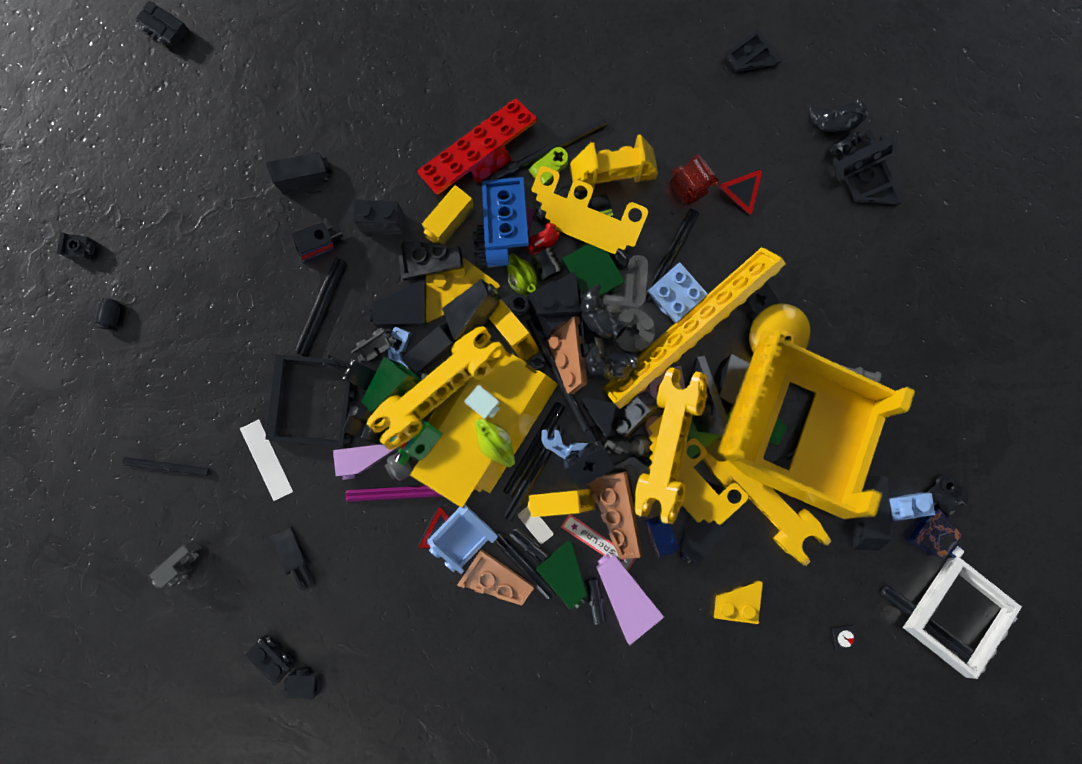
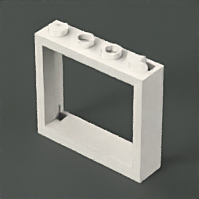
M948 558L903 628L966 678H978L981 672H985V665L989 659L996 654V648L1000 641L1006 638L1010 625L1018 619L1016 616L1022 606L961 558ZM958 574L1002 608L967 664L922 630Z

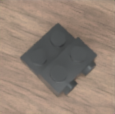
M195 542L182 545L149 575L153 579V585L158 590H163L165 587L172 588L176 584L180 585L189 577L187 574L192 570L188 564L194 562L200 556L198 553L203 549L200 544Z

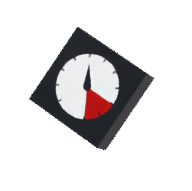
M855 626L831 628L836 651L858 648Z

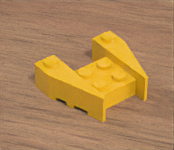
M642 135L637 136L634 148L632 146H625L620 148L619 151L613 152L611 150H602L596 154L594 142H592L570 162L572 183L575 180H580L590 184L593 189H595L596 183L632 177L635 178L636 183L654 180L658 174L654 149ZM577 186L575 188L578 192L587 191L584 186Z

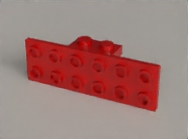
M514 99L421 167L417 173L436 195L443 192L468 172L480 184L512 160L505 145L538 120L520 101Z

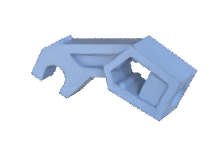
M395 326L391 334L396 339L402 341V344L399 346V350L395 345L388 349L389 359L399 361L411 370L403 361L402 353L406 352L413 333Z
M542 430L541 440L546 449H550L563 459L572 450L581 451L588 444L569 442L566 445L562 442L558 430H554L552 438L547 437V430Z

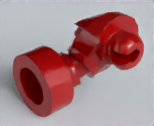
M547 223L544 231L528 238L529 246H526V250L531 256L555 244L560 236V232L556 231V224Z

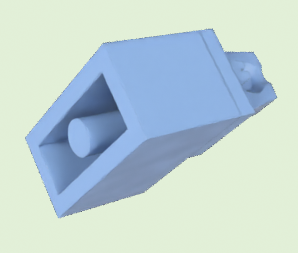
M932 493L889 497L891 521L935 515Z

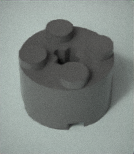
M637 309L625 310L617 316L618 320L624 322L627 326L624 333L618 339L612 338V342L617 350L624 354L626 351L630 354L644 351L651 344L655 335V326L652 318L645 312ZM634 328L638 334L631 337L630 332L627 330Z

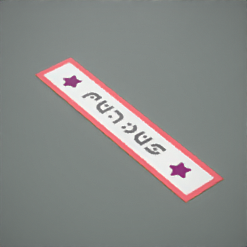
M571 514L568 515L561 528L601 555L608 554L610 556L614 554L627 570L630 569L636 558L620 559L611 541Z

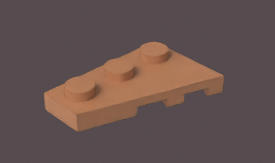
M576 316L572 317L547 339L567 394H575L587 384L585 358L581 356L580 348L583 340L582 336H579L578 330L581 322L580 317Z
M482 549L457 584L459 587L470 588L476 592L490 594L519 605H523L535 587Z

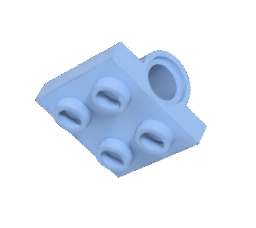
M680 262L647 291L652 296L657 307L675 323L707 295V292Z

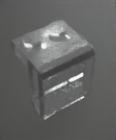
M633 256L625 272L631 273L634 267L638 269L635 303L632 302L634 274H627L624 282L623 297L604 295L602 299L604 311L618 315V312L625 310H640L645 302L648 261L644 256Z

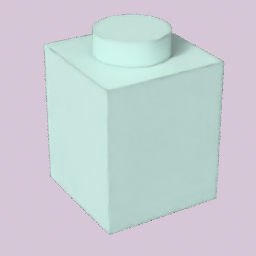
M479 385L465 400V403L485 420L488 417L492 419L500 409L498 407L499 401Z

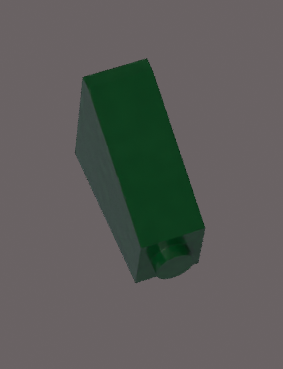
M384 357L361 402L368 408L367 411L374 413L379 405L389 397L397 395L402 398L420 383L422 379L399 361Z
M568 539L539 564L536 570L569 609L573 607L577 609L586 601L584 597L587 594L573 545Z

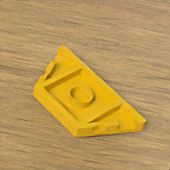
M464 258L462 259L464 268L427 276V323L429 324L445 316L442 308L482 279L487 284H493L497 290L500 289V285Z

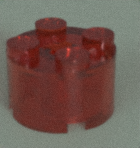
M696 155L690 160L689 164L684 167L682 165L678 166L672 171L673 177L669 184L682 203L686 205L687 201L689 204H692L709 193L707 189L711 185L715 187L719 182V178L706 160L700 155Z

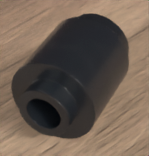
M102 298L101 302H98L94 323L98 324V328L111 330L112 327H117L121 308L119 301Z

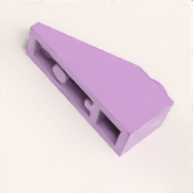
M381 444L333 450L336 476H342V480L354 479L355 474H361L399 448L388 450Z

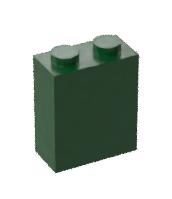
M587 244L562 258V263L568 274L575 272L577 289H582L584 294L591 287L600 284L599 297L603 301V296L609 293L614 295L622 290L621 286H623L625 281L606 250Z

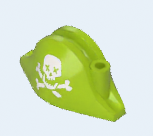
M513 253L510 254L509 265H507L508 283L515 292L527 297L528 294L540 288L539 275L531 263Z
M482 418L478 419L475 422V428L481 452L487 458L510 468L515 464L510 435L505 429Z

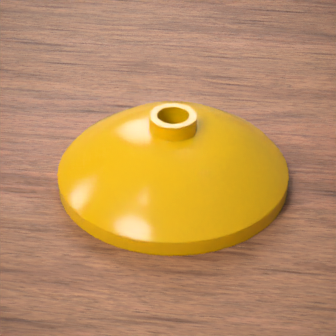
M775 304L764 309L755 318L749 333V344L753 354L762 331L765 330L772 333L779 328L788 332L786 335L788 336V342L806 349L811 332L806 315L799 308L790 304Z

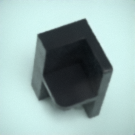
M351 407L342 430L353 436L381 445L382 442L380 440L390 426L381 432L375 433L367 424L369 417L373 413L360 407ZM384 418L376 420L374 425L379 424Z

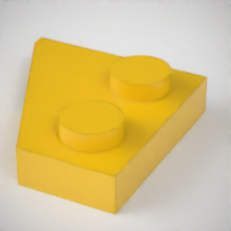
M756 581L745 587H739L731 592L717 595L714 618L758 624L763 582Z

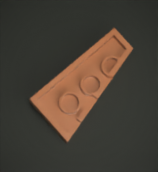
M627 471L604 474L589 483L594 502L600 508L602 520L608 526L610 538L619 558H640L643 553Z

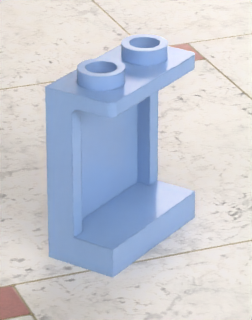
M464 504L427 541L431 547L429 549L436 558L442 557L446 560L444 564L452 572L457 570L462 574L464 572L463 566L488 540L493 543L498 536L492 528Z

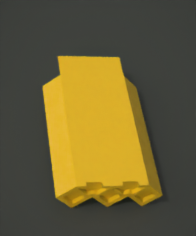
M489 340V342L482 349L488 347L494 342ZM496 350L490 357L496 356L499 350ZM507 351L504 358L486 377L480 380L474 377L470 378L437 406L427 423L442 432L443 435L424 459L418 461L410 474L461 508L474 489L478 492H481L483 489L491 493L507 467L487 458L481 452L478 445L475 422L480 418H484L467 405L465 400L479 385L499 401V411L492 419L488 417L486 421L508 432L515 454L558 385L539 370H535L526 362Z

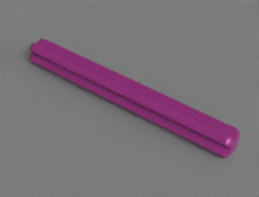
M428 486L347 490L345 494L347 502L442 497L441 494Z

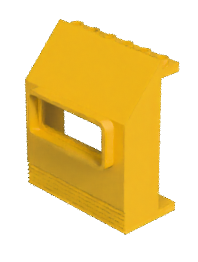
M779 328L772 333L763 330L718 452L745 476L821 510H825L837 517L848 519L875 515L881 494L874 490L862 492L885 418L907 412L915 391L908 387L894 391L782 339L788 333L785 330ZM792 382L813 392L814 398L789 470H786L764 460L763 457L789 383Z

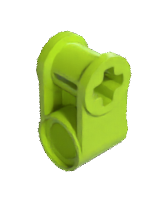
M561 147L552 149L542 159L538 160L529 169V172L535 179L539 168L542 166L560 173L568 163L566 150ZM555 156L558 158L562 156V162L559 160L555 162ZM544 172L540 178L541 183L546 186L554 179V176L550 172Z

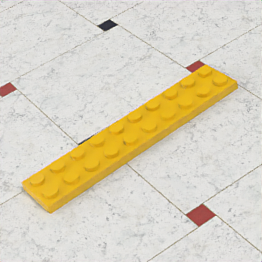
M761 247L678 322L638 355V367L636 371L631 372V377L611 379L602 387L604 392L619 409L628 405L633 397L639 392L644 391L649 383L656 377L661 376L665 369L672 363L677 362L688 349L693 348L705 334L710 333L714 326L721 320L726 319L738 305L743 304L770 277L779 273L786 263L781 257Z

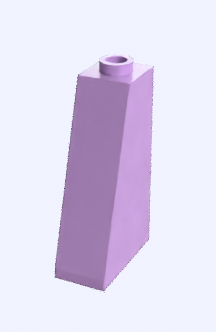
M605 554L597 561L599 565L596 568L623 634L629 645H631L664 617L615 555L611 554L609 556Z

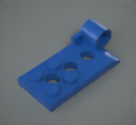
M523 177L482 181L487 267L509 265L508 248L529 246ZM501 196L509 197L506 200L499 199ZM503 212H509V213H510L508 216H501V215H500V214L503 213ZM506 228L511 229V231L508 233L501 232L503 229Z

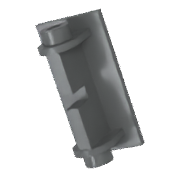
M382 327L372 333L373 337L358 342L356 344L357 348L352 350L351 353H358L360 355L358 360L362 364L370 362L379 356L375 349L376 347L380 353H383L394 346L396 338L394 335L389 334L393 329H384Z

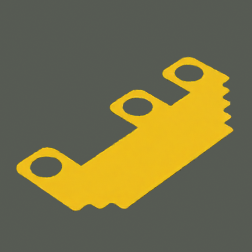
M546 166L539 168L532 192L537 193L536 200L542 203L541 209L547 212L545 218L549 219L550 223L556 224V230L613 254L617 252L618 248L624 250L627 245L635 246L648 215L647 208L631 202L627 205L620 221L587 207L593 193V187L590 184L575 180L572 183L567 198H564L554 193L560 177L559 173ZM544 172H550L554 176V181L549 186L541 183L540 178ZM577 186H584L587 189L588 194L585 199L579 200L575 197L574 190ZM633 208H638L642 212V218L638 222H632L628 217L629 211Z
M663 414L649 426V429L652 431L649 439L653 442L650 446V450L653 452L650 456L652 462ZM690 439L685 446L678 482L684 483L686 487L683 507L699 523L705 519L708 523L715 520L717 524L721 525L747 501L748 495L736 483H732L718 495L693 468L707 455V450L697 439ZM690 445H697L700 448L701 454L698 458L692 459L687 455V448ZM734 489L741 493V500L736 504L729 502L727 498L729 491Z

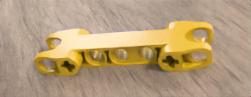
M484 326L463 335L453 344L451 348L453 355L402 398L397 395L389 397L369 417L367 424L375 433L381 432L390 426L380 440L388 450L396 449L410 441L422 428L420 420L470 378L474 377L480 380L486 377L504 358L506 350L499 342H494L482 349L491 337ZM483 333L482 338L476 341L477 336ZM496 350H499L496 356L490 357ZM384 418L379 424L374 425L376 420ZM397 435L393 442L388 443L391 438Z
M669 367L658 391L657 405L659 408H664L651 471L650 474L643 473L640 476L635 492L636 515L647 517L653 503L659 500L662 506V522L673 524L684 501L686 487L684 483L678 482L692 415L700 416L703 413L707 399L706 374L695 372L690 385L686 389H682L680 386V369Z
M708 453L702 459L710 473L723 487L727 488L734 482L744 490L748 498L779 530L773 537L774 541L801 564L807 566L811 562L802 549V543L805 538L814 536L823 545H828L831 542L821 523L805 508L796 514L772 487L745 476L727 459L720 462Z

